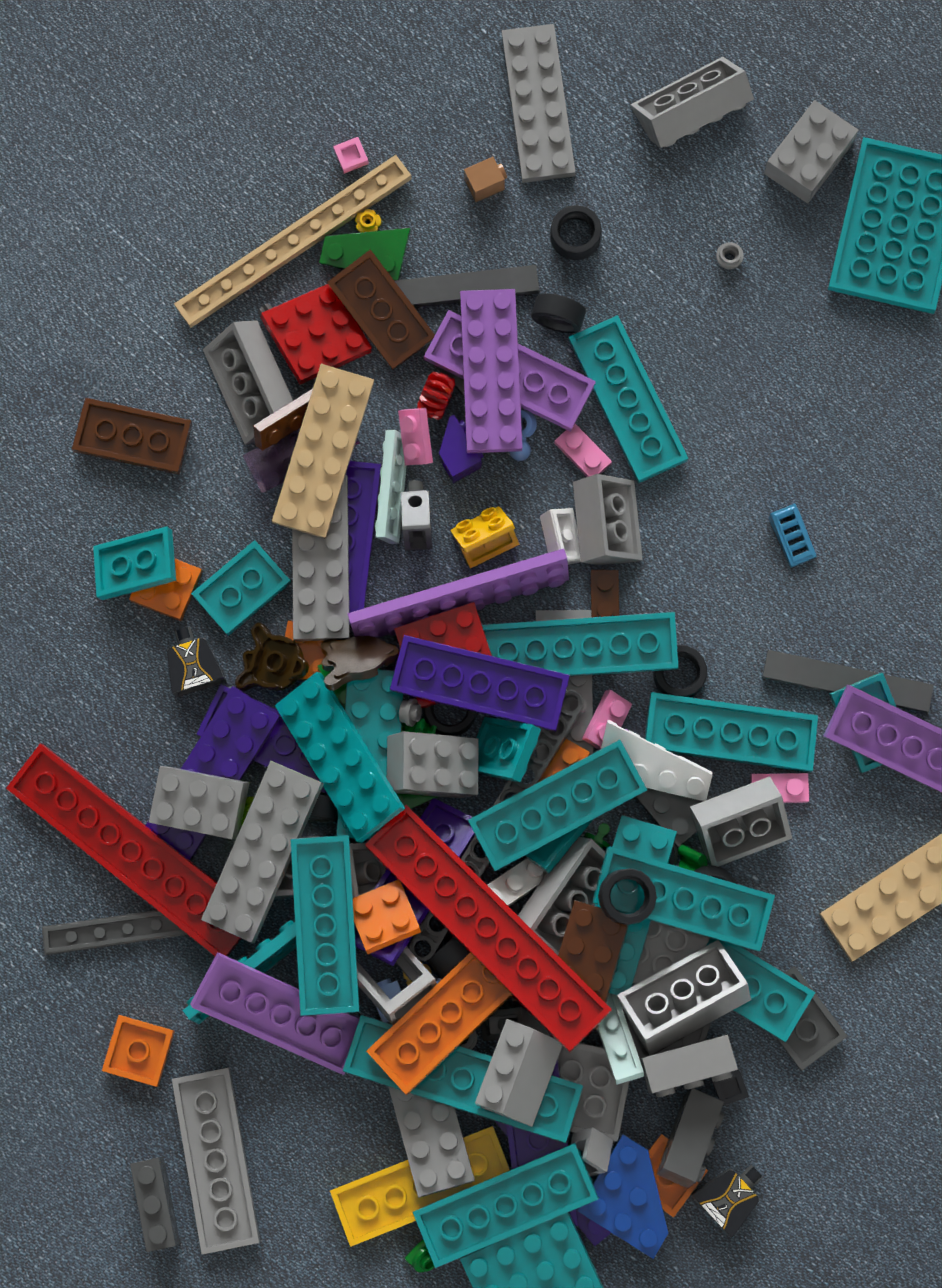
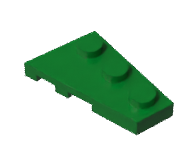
M403 228L325 236L319 263L345 269L371 249L394 281L399 280L411 229Z

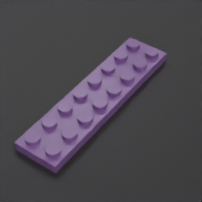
M563 548L348 613L354 636H373L377 638L385 635L395 636L394 628L472 602L475 603L476 609L479 611L485 605L491 603L501 604L521 594L525 596L532 595L538 589L544 587L554 588L561 586L565 581L569 580L567 556Z

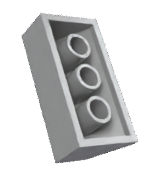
M721 57L632 103L631 108L649 139L662 148L673 145L677 139L685 135L698 132L700 127L708 123L721 120L723 115L731 111L744 108L746 103L754 100L746 72L726 58Z
M257 320L233 322L203 349L245 445L255 442L253 425L293 401Z
M579 837L552 871L544 876L518 914L557 955L560 951L574 900L595 906L592 901L606 852L590 838Z
M719 940L617 995L636 1035L649 1056L751 1000L747 981Z

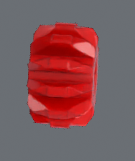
M434 371L428 376L417 404V408H426L427 417L430 419L439 420L444 416L455 388V379L448 377L449 375L442 372Z

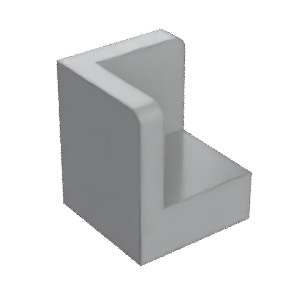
M593 1127L573 1133L571 1144L576 1143L577 1147L583 1151L582 1160L586 1162L585 1166L589 1176L592 1177L607 1172L613 1140Z

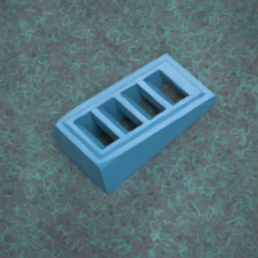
M796 504L789 505L770 514L768 519L791 568L817 557ZM791 516V521L783 524L780 523L779 520ZM796 526L797 531L785 535V530ZM801 537L802 541L789 546L788 541ZM802 547L806 548V552L793 556V551Z

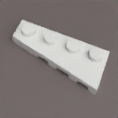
M607 720L601 749L621 740L646 788L706 801L713 772Z

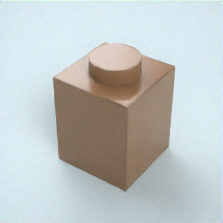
M494 157L464 169V180L475 203L505 190L507 174L501 163L497 165Z

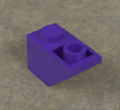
M452 415L447 423L439 451V459L454 484L481 469V458L484 456L482 453H467L466 424L463 420L458 422L455 415Z

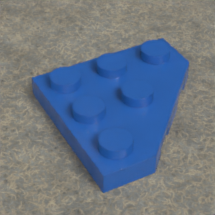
M622 1134L610 1155L607 1172L599 1174L593 1183L599 1199L579 1207L577 1211L654 1259L668 1235V1229L648 1149Z

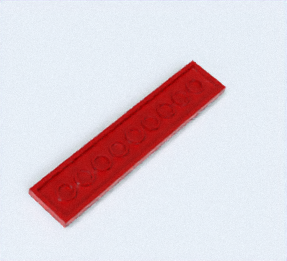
M41 743L38 745L6 789L210 953L216 956L218 952L228 957L242 938L201 920L217 882L48 747Z
M405 805V809L384 825L365 844V847L571 1052L612 1009Z

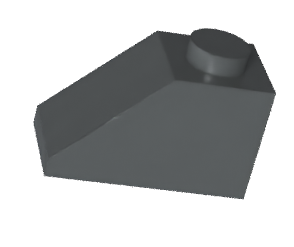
M525 1007L496 1010L481 1024L483 1041L499 1040L506 1019L548 1035V1030Z

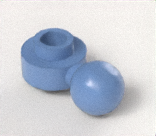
M521 410L522 451L509 452L510 456L517 461H523L529 457L531 447L526 438L533 435L537 427L535 416L526 410ZM524 420H526L527 426L525 429L522 425Z

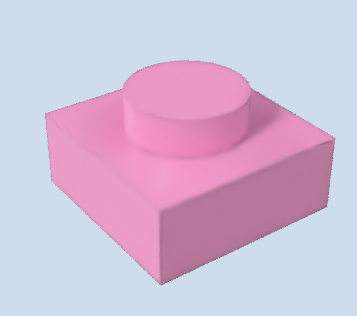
M358 137L333 146L344 174L369 164Z

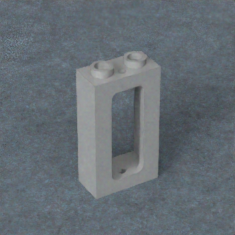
M407 946L396 961V964L412 983L391 1000L356 961L358 986L392 1025L401 1019L437 984L435 978Z

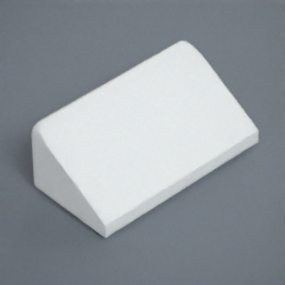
M573 508L550 509L540 516L548 553L564 548L568 565L581 562L578 529Z

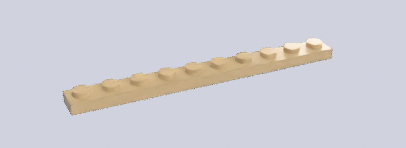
M394 155L174 303L176 309L189 327L192 328L324 239L325 236L330 235L354 219L359 212H364V210L370 208L412 179L411 174L397 155Z

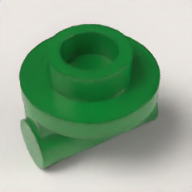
M605 823L599 825L596 836L588 832L584 835L585 838L592 839L602 849L607 850V847H611L610 844L602 840L610 830L609 826Z
M685 845L679 847L678 854L681 857L679 867L694 871L702 866H708L704 854Z
M422 1239L405 1257L407 1262L420 1273L434 1268L424 1239Z

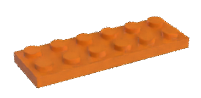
M469 953L366 1052L396 1085L408 1095L506 1002L512 994Z

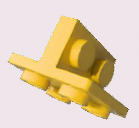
M499 506L487 508L481 512V515L471 520H463L450 530L458 542L470 569L520 545L514 532V524Z

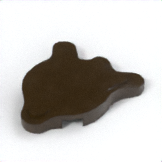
M258 622L251 629L256 647L254 650H247L243 653L244 670L236 678L235 685L236 688L242 691L253 687H264L272 691H281L290 687L298 679L305 677L309 670V664L304 660L302 650L294 640L282 635H273L266 625Z
M358 636L342 641L332 639L323 641L321 649L326 657L322 660V668L327 672L332 671L324 678L325 687L330 691H334L347 682L365 680L377 676L378 669L381 666L385 665L387 667L398 660V648L373 636Z

